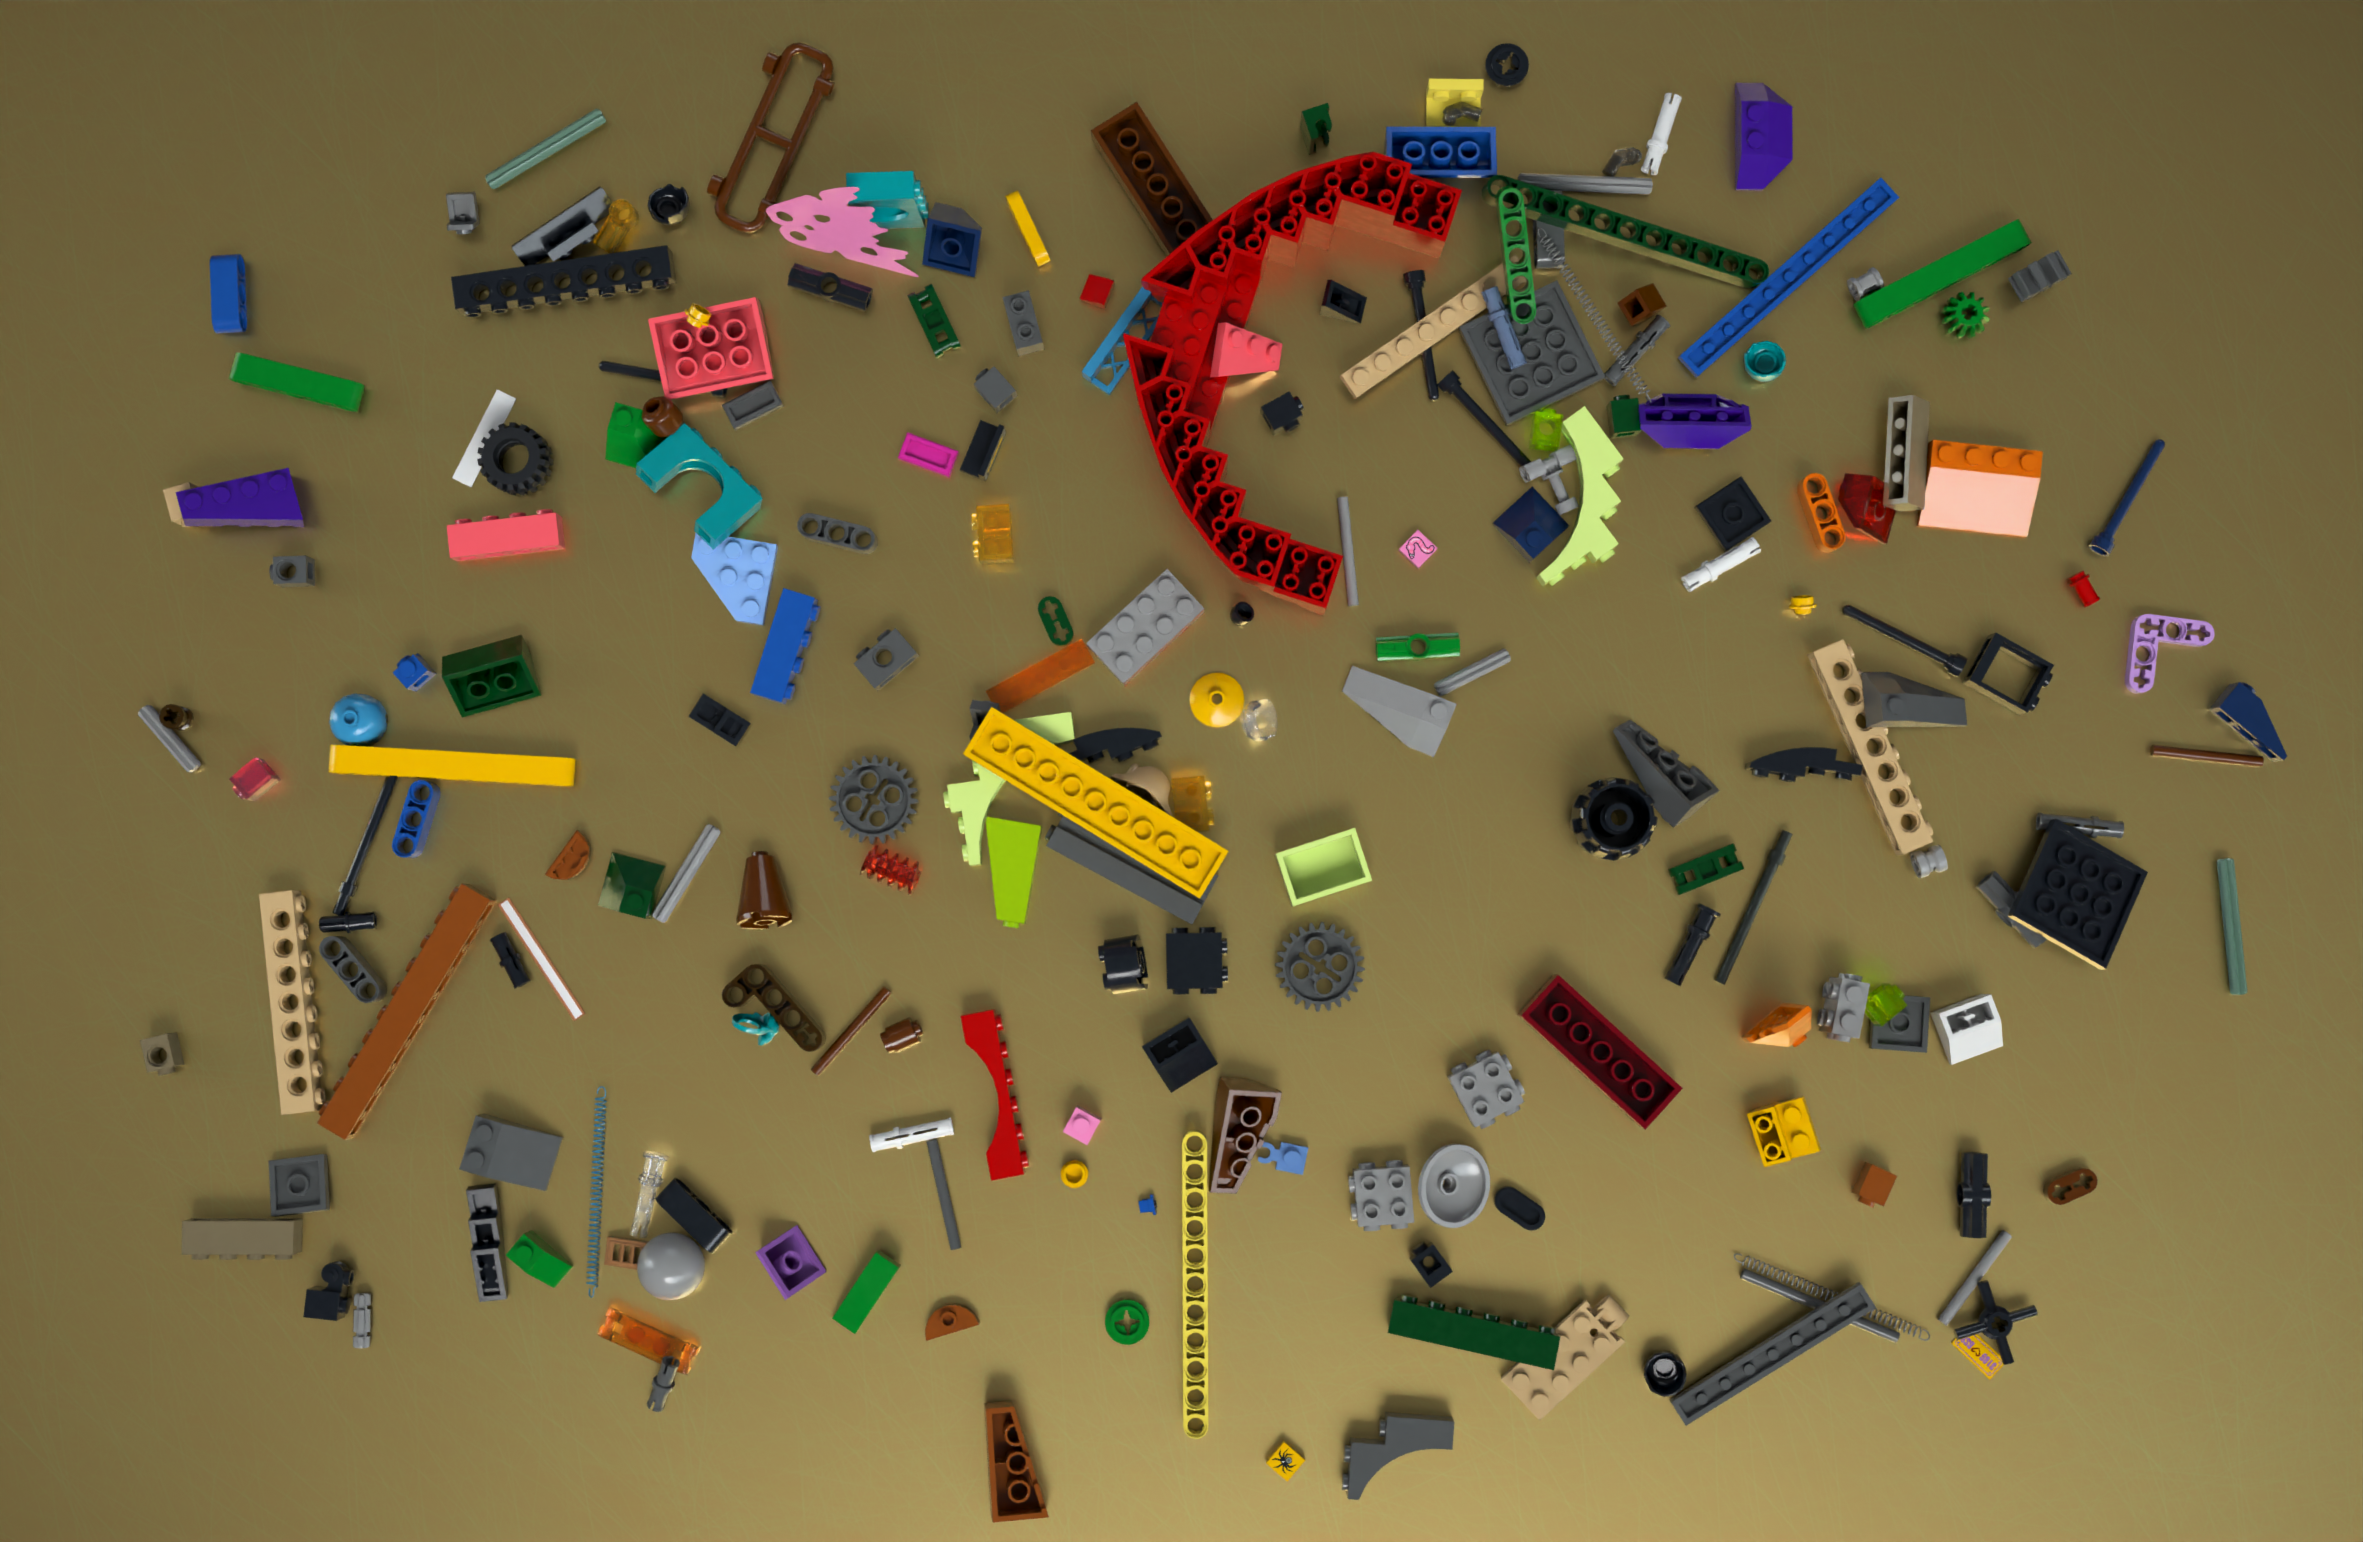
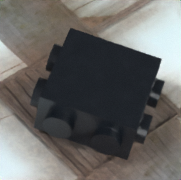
M1199 927V933H1188V928H1172V933H1166L1167 989H1173V994H1189V989H1200V994H1217V988H1223V982H1228V966H1222V955H1227V938H1222V932L1216 933V927Z

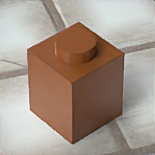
M1865 1162L1852 1193L1859 1195L1858 1201L1874 1208L1875 1203L1884 1206L1897 1176Z

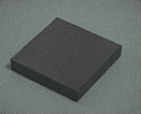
M1742 476L1694 507L1724 552L1772 522Z

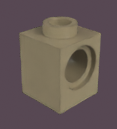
M177 1032L140 1040L147 1073L158 1071V1076L174 1073L176 1072V1066L184 1065ZM162 1048L167 1052V1058L164 1062L159 1058V1051Z

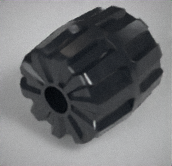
M1614 777L1599 779L1588 785L1574 801L1571 820L1569 821L1570 829L1577 839V844L1584 851L1597 858L1610 861L1627 859L1640 852L1651 841L1650 837L1657 827L1658 817L1654 815L1653 804L1655 802L1650 794H1646L1639 787L1638 783L1631 780ZM1612 812H1614L1617 816V825H1615L1611 820Z

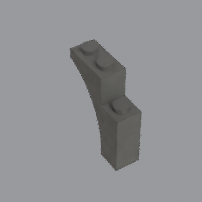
M1385 1412V1420L1380 1419L1379 1436L1384 1437L1383 1440L1350 1437V1445L1344 1446V1462H1348V1473H1343L1342 1490L1346 1491L1347 1498L1359 1500L1371 1478L1383 1466L1402 1455L1426 1449L1453 1450V1418L1449 1416Z

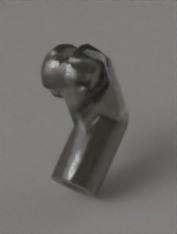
M1457 102L1443 110L1442 122L1453 126L1456 119L1461 117L1478 122L1482 108L1465 102Z
M1634 147L1615 150L1602 172L1606 176L1615 177L1620 167L1639 163L1642 159V153Z

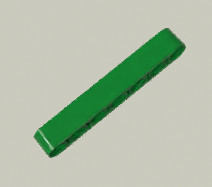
M2017 219L1854 303L1853 307L1865 329L1870 328L2024 249L2032 242L2022 223Z

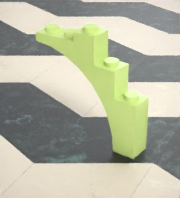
M1585 406L1563 421L1559 426L1567 442L1572 446L1577 458L1575 461L1580 483L1579 509L1574 528L1565 547L1554 562L1536 577L1542 587L1548 582L1551 586L1565 577L1562 572L1570 566L1573 570L1587 561L1584 557L1585 555L1588 556L1592 563L1598 559L1602 563L1615 554L1613 549L1619 544L1600 518L1602 517L1604 520H1607L1618 512L1616 506L1621 500L1604 479L1603 475L1609 478L1621 468L1618 464L1624 458Z
M1071 712L1015 720L1056 746L1074 742L1075 732ZM972 760L974 776H979L980 780L947 785L948 791L943 792L945 808H950L951 813L962 812L963 817H958L960 834L965 833L966 844L962 845L964 861L969 860L970 866L982 865L981 843L986 817L992 801L1006 780Z

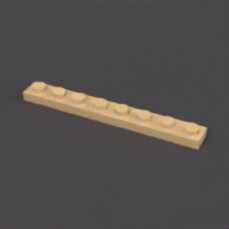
M1514 255L1510 258V261L1517 262L1519 258ZM1503 264L1340 375V379L1353 398L1356 399L1485 310L1487 306L1481 292L1498 286L1501 298L1505 296L1506 285ZM1515 277L1512 282L1513 288L1515 289L1526 281L1525 277Z

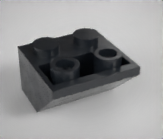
M1190 1017L1142 1045L1154 1068L1171 1093L1218 1064Z

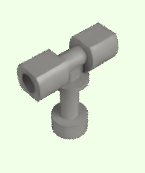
M1571 445L1552 452L1544 460L1539 458L1519 468L1520 475L1525 483L1540 476L1543 481L1549 479L1559 501V504L1555 505L1559 516L1579 507L1575 497L1569 498L1559 476L1563 472L1562 466L1577 460Z

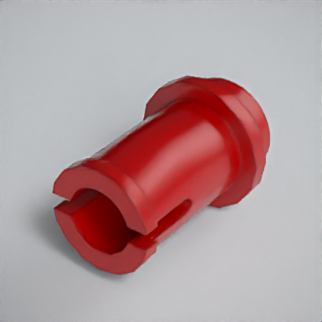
M2081 571L2068 579L2071 582L2069 586H2073L2085 608L2099 601L2100 597H2098L2088 579L2090 575H2086L2084 571Z

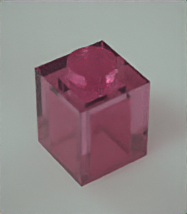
M256 757L229 778L235 785L232 789L242 800L257 801L281 780L264 759Z

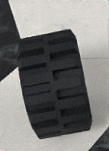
M509 422V426H506L504 423L498 425L499 430L497 431L492 428L488 432L491 436L488 439L483 437L481 441L485 444L484 447L478 448V454L481 455V458L477 459L478 465L482 467L480 471L487 478V481L499 490L515 496L516 493L521 496L527 495L529 490L534 493L538 490L536 487L538 484L544 486L547 482L544 480V477L546 475L550 476L552 473L549 465H553V459L550 457L552 451L547 446V441L536 431L524 424L518 425L515 422ZM514 446H526L529 453L526 466L517 473H506L503 468L505 453Z

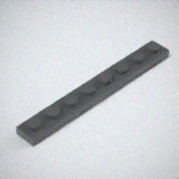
M1858 1282L1669 1400L1687 1426L1872 1311L1876 1306L1862 1284Z

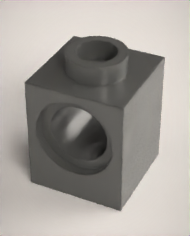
M992 367L990 370L984 369L975 378L974 387L996 413L1000 412L1017 397L1016 390L995 367Z
M306 555L273 557V564L270 565L269 569L273 584L282 588L315 586V559ZM292 565H295V575L291 578H288V568Z

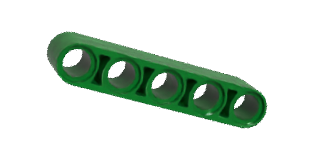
M1505 186L1497 192L1495 201L1508 309L1511 317L1516 322L1527 324L1536 315V303L1524 199L1519 190L1512 186ZM1514 192L1516 195L1515 204L1505 207L1502 202L1504 195ZM1517 220L1520 225L1518 232L1513 235L1507 234V223ZM1521 248L1523 252L1522 258L1517 262H1511L1509 259L1511 250ZM1524 276L1526 279L1525 286L1519 290L1514 289L1512 286L1514 278ZM1521 303H1527L1529 306L1528 313L1523 317L1516 316L1517 306Z
M235 352L228 378L244 385L352 412H358L365 385L355 381Z

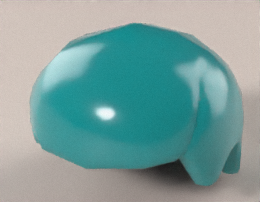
M1770 341L1753 343L1744 354L1745 371L1752 379L1760 382H1770L1781 375L1786 366V356L1783 349L1777 343Z

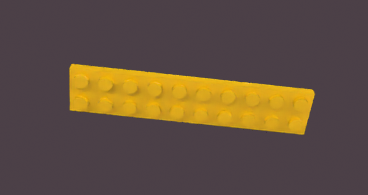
M993 707L990 708L963 753L966 757L1199 899L1229 852Z

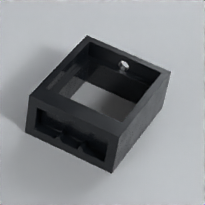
M1993 633L1987 636L1962 683L2018 715H2022L2029 711L2032 712L2040 700L2037 695L2041 688H2045L2051 681L2053 674L2050 672L2054 665L2002 635ZM1999 650L2036 670L2019 702L1982 682Z

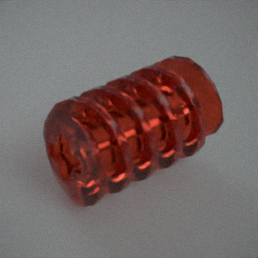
M875 845L868 852L860 875L867 870V878L873 879L877 874V882L880 884L888 878L887 885L890 888L898 882V891L900 892L908 886V895L912 896L922 873L919 870V862L916 861L910 867L908 857L900 863L898 853L890 859L888 858V849H885L880 855L878 854L879 845Z

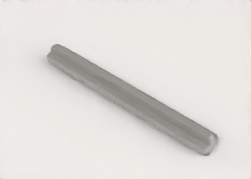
M1520 173L1518 176L1519 181L1546 190L1650 194L1653 187L1651 178Z

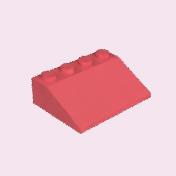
M756 297L704 307L712 315L709 319V325H702L701 328L691 325L686 320L688 315L685 312L648 319L664 396L671 400L774 379L761 303Z

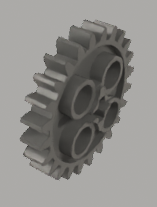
M874 755L872 763H869L868 759L862 756L861 765L852 760L853 769L850 770L843 767L842 769L846 775L844 777L835 776L840 782L839 786L833 785L830 787L837 792L835 796L829 797V800L836 802V805L831 807L830 811L839 813L833 819L834 822L843 821L844 823L840 830L845 831L850 828L849 837L853 838L858 833L859 842L861 843L865 841L866 837H869L870 844L874 845L876 837H879L880 841L884 844L886 843V835L895 840L896 830L902 833L906 832L902 826L904 822L907 824L913 823L908 818V815L917 814V811L911 808V804L919 803V800L912 798V794L918 792V789L909 787L913 783L914 778L905 779L904 776L908 770L905 768L898 772L899 763L896 761L889 766L888 757H885L882 763H879L878 756ZM867 774H874L877 778L876 785L872 788H865L863 785L864 777ZM888 779L887 785L882 789V791L879 793L877 797L878 800H880V804H873L869 809L865 820L861 821V815L866 811V809L869 807L871 801L868 799L869 795L875 796L879 791L883 780ZM891 788H897L900 792L899 800L895 803H889L886 799V793ZM853 797H859L862 801L861 808L856 812H852L848 807L849 800ZM877 811H882L885 815V822L881 826H874L871 820L872 815Z
M1321 922L1319 929L1315 930L1314 925L1309 923V931L1307 932L1301 926L1298 927L1300 933L1298 937L1290 933L1289 936L1292 942H1282L1286 952H1277L1283 958V962H1277L1275 966L1281 967L1283 971L1276 974V977L1285 979L1280 984V988L1289 987L1290 990L1287 992L1286 997L1288 998L1295 994L1297 997L1294 1004L1297 1005L1304 1000L1306 1010H1308L1311 1003L1315 1004L1316 1012H1319L1321 1004H1324L1328 1011H1331L1332 1002L1341 1007L1340 998L1343 997L1348 1001L1351 1000L1347 993L1349 990L1358 992V989L1353 985L1354 982H1363V979L1356 976L1357 972L1365 971V968L1357 966V962L1363 960L1364 957L1355 955V952L1361 947H1351L1350 943L1354 937L1343 938L1345 929L1340 930L1338 934L1335 933V924H1332L1329 930H1325L1324 922ZM1314 939L1321 941L1323 944V951L1317 956L1312 955L1308 950L1309 943ZM1303 952L1317 962L1323 959L1326 961L1324 966L1340 976L1341 980L1338 982L1321 971L1316 974L1314 972L1315 966L1299 957V953ZM1336 955H1342L1346 959V967L1341 971L1335 970L1331 965L1332 958ZM1298 963H1304L1308 967V974L1303 979H1298L1293 974V968ZM1321 978H1327L1331 982V990L1326 994L1319 993L1316 988L1317 981Z

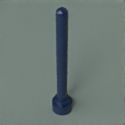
M2157 439L2153 443L2105 530L2092 539L2089 548L2095 553L2107 557L2112 552L2115 546L2113 544L2115 541L2113 537L2165 447V442L2162 439Z

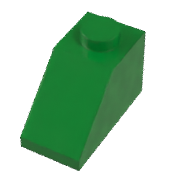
M532 1230L524 1233L506 1254L525 1273L553 1288L559 1284L573 1267L572 1264Z

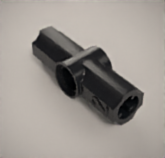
M794 263L788 276V287L821 297L827 302H837L866 312L872 299V288L840 278L831 272L824 273ZM834 282L837 284V288L833 292H824V287L827 283Z
M1961 1152V1182L1957 1185L1956 1193L1957 1203L1960 1207L1961 1237L1986 1238L1987 1208L1991 1204V1188L1989 1183H1987V1153Z

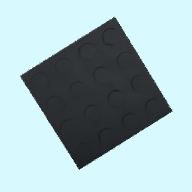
M2052 819L2047 826L2008 917L2098 969H2106L2148 872L2063 822Z

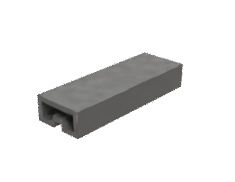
M1058 813L1062 818L1058 826L1051 825L1045 836V840L1048 841L1047 847L1182 920L1193 924L1218 875L1215 874L1199 899Z

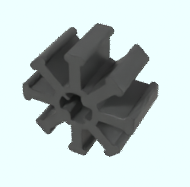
M2059 250L2027 265L2028 267L2017 271L2008 280L2019 300L2023 302L2042 291H2046L2052 285L2063 281L2072 273Z

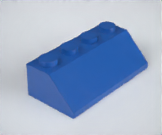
M1386 127L1384 155L1411 163L1410 174L1423 178H1492L1497 175L1496 127Z

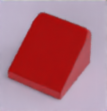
M1089 274L1080 300L1105 309L1115 285L1114 280Z

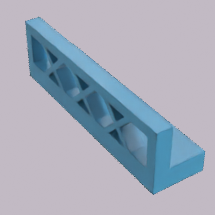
M1143 286L1082 370L1083 378L1108 395L1111 394L1130 367L1128 359L1121 362L1114 361L1113 352L1117 347L1125 346L1124 342H1121L1123 334L1129 335V330L1132 326L1144 324L1145 335L1142 339L1148 341L1153 335L1158 317L1146 319L1144 309L1150 300L1162 307L1163 303L1154 298L1151 292L1144 289ZM1142 313L1143 319L1137 320ZM1153 322V324L1148 329L1147 323ZM1111 357L1112 363L1106 364L1108 359ZM1122 366L1117 373L1116 367ZM1113 368L1114 378L1108 386L1096 379L1101 369Z

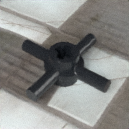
M1988 1280L1978 1282L1977 1285L1985 1309L1981 1312L1978 1322L1954 1329V1335L1957 1340L1983 1333L1986 1337L1996 1341L2003 1365L2011 1364L2014 1362L2006 1336L2011 1332L2013 1323L2038 1316L2037 1309L2034 1305L2008 1312L2005 1308L1996 1305ZM1995 1317L2000 1319V1322L1996 1323V1328L1991 1325V1323L1995 1322Z

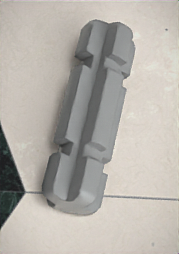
M357 1293L354 1295V1306H356V1309L353 1311V1332H356V1336H353L354 1348L363 1349L370 1346V1335H368V1332H370L371 1309H368V1305H371V1295L369 1293Z

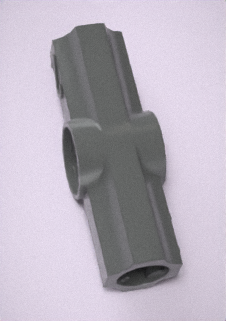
M1992 871L1978 883L1976 888L1996 908L1995 912L1998 917L2011 928L2014 927L2029 945L2036 948L2047 940L2008 917L2018 892L2014 891L1996 871Z

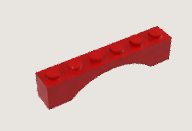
M995 1009L962 1015L961 1022L965 1043L986 1064L993 1077L998 1094L999 1114L997 1128L993 1141L986 1152L991 1181L1024 1175L1025 1168L1029 1167L1027 1151H1022L1020 1140H1024L1022 1124H1017L1015 1113L1019 1112L1017 1097L1011 1096L1010 1085H1014L1012 1070L1011 1068L1006 1069L1004 1059L1009 1057L1006 1041L1001 1042L999 1031L1004 1030L1001 1014L996 1015Z

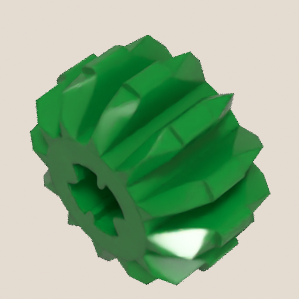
M1959 292L1956 298L1951 297L1948 299V306L1942 309V313L1947 315L1942 320V323H1950L1951 325L1947 330L1948 333L1957 330V338H1962L1965 334L1968 338H1973L1975 332L1981 333L1984 331L1983 324H1987L1990 320L1988 316L1984 315L1989 311L1990 307L1981 306L1984 297L1975 300L1974 292H1970L1967 297L1963 292ZM1963 311L1968 313L1966 316H1970L1968 320L1964 318L1965 314L1962 315Z

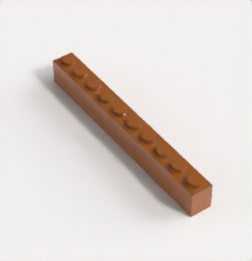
M462 883L460 887L456 886L449 896L451 902L447 909H443L436 917L434 922L436 927L432 934L428 933L420 944L421 952L417 958H412L405 970L408 972L403 981H399L391 992L393 998L389 1005H384L377 1015L378 1023L374 1029H370L362 1040V1043H364L363 1048L359 1053H355L348 1063L350 1069L346 1076H342L336 1082L333 1088L335 1094L330 1101L327 1100L319 1111L321 1117L317 1124L340 1138L348 1140L355 1137L497 900L470 884Z

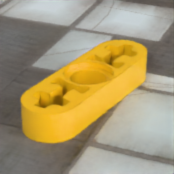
M1018 190L1006 195L1007 203L1035 263L1039 267L1050 262L1048 253Z

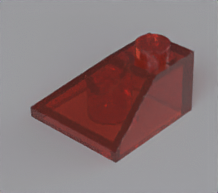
M1845 473L1843 483L1839 488L1838 500L1853 527L1877 542L1887 545L1896 510L1883 505L1884 482L1872 475Z

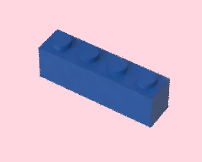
M783 588L750 691L751 694L785 705L787 699H792L796 684H793L795 673L799 674L804 663V658H801L804 647L808 648L812 638V632L809 629L812 621L816 622L820 613V606L817 605L818 600L816 598Z

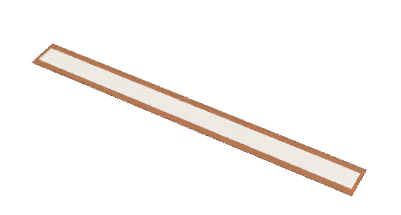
M510 898L498 904V907L573 1021L585 1014L584 1010Z

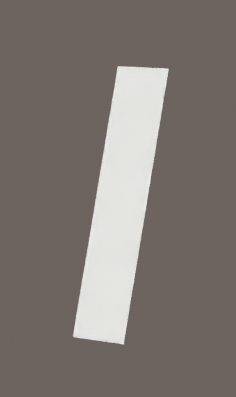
M496 390L452 477L453 479L472 487L482 468L478 465L477 459L481 458V455L478 454V448H483L485 445L481 441L483 437L488 439L491 436L488 432L492 428L496 431L499 430L498 425L505 422L516 398Z

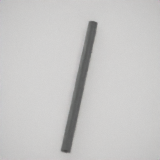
M1745 1268L1741 1272L1740 1279L1812 1309H1816L1825 1303V1301ZM1863 1317L1851 1323L1853 1326L1894 1343L1898 1341L1900 1336L1899 1332Z

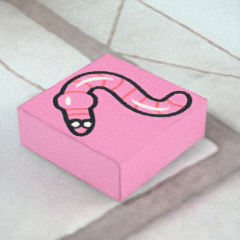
M1417 530L1398 551L1419 569L1437 550V547Z

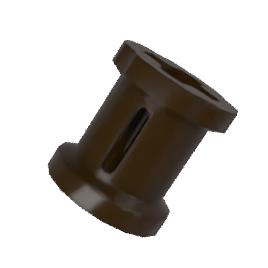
M174 704L164 706L159 714V719L163 726L180 731L191 727L194 719L190 709Z

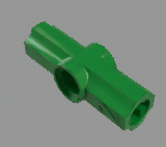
M1417 633L1408 636L1376 637L1377 662L1395 660L1418 661L1428 658L1460 656L1459 633L1425 635ZM1415 640L1421 641L1425 646V651L1421 654L1414 653L1410 647L1411 642Z

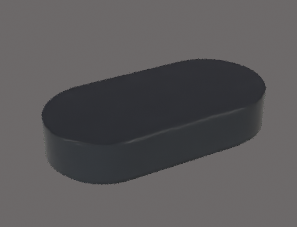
M1504 1186L1496 1191L1494 1205L1502 1214L1526 1230H1537L1544 1224L1545 1212L1539 1204L1511 1186Z

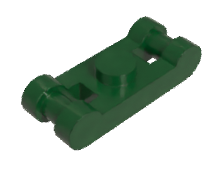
M930 284L924 287L925 290L917 294L912 292L907 296L936 358L944 355L943 352L952 348L956 350L961 345L933 285ZM930 300L932 305L922 309L921 303ZM945 332L948 338L938 343L935 336Z
M1734 843L1668 869L1670 876H1674L1677 887L1675 888L1678 895L1743 870L1742 861H1738L1735 851L1737 849ZM1725 856L1728 866L1722 868L1718 859ZM1691 870L1695 880L1687 882L1684 872Z

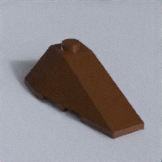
M1219 1078L1214 1109L1209 1178L1210 1193L1236 1194L1252 1166L1250 1162L1258 1148L1261 1149L1265 1142L1263 1138L1270 1126L1273 1127L1277 1119L1282 1095L1280 1090L1246 1078Z

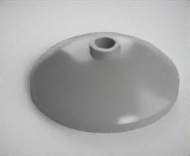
M1449 1144L1439 1148L1428 1158L1419 1177L1418 1195L1424 1213L1434 1223L1447 1228H1459L1469 1224L1481 1213L1487 1202L1490 1191V1174L1485 1160L1475 1149L1462 1144Z

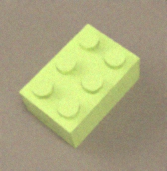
M1355 828L1275 854L1292 907L1372 881Z

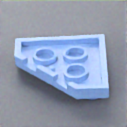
M695 533L691 558L737 622L764 626L778 545L728 537L713 550Z

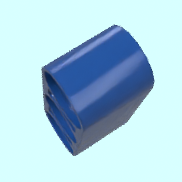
M241 254L211 256L210 288L213 329L217 334L245 332L247 330V302L244 259Z
M418 780L411 784L392 841V849L397 856L416 858L422 854L440 799L441 792L437 784L425 780ZM424 786H427L430 791L426 800L420 798V790ZM419 812L421 822L415 827L411 819L413 814ZM410 838L413 842V848L409 853H406L403 844L405 840Z

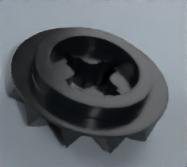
M1510 43L1494 47L1489 52L1485 64L1489 79H1492L1497 86L1503 85L1508 88L1517 83L1519 84L1526 76L1529 68L1526 53L1517 45ZM1511 56V67L1514 69H1508L1505 74H1502L1503 66L1499 63H1505Z

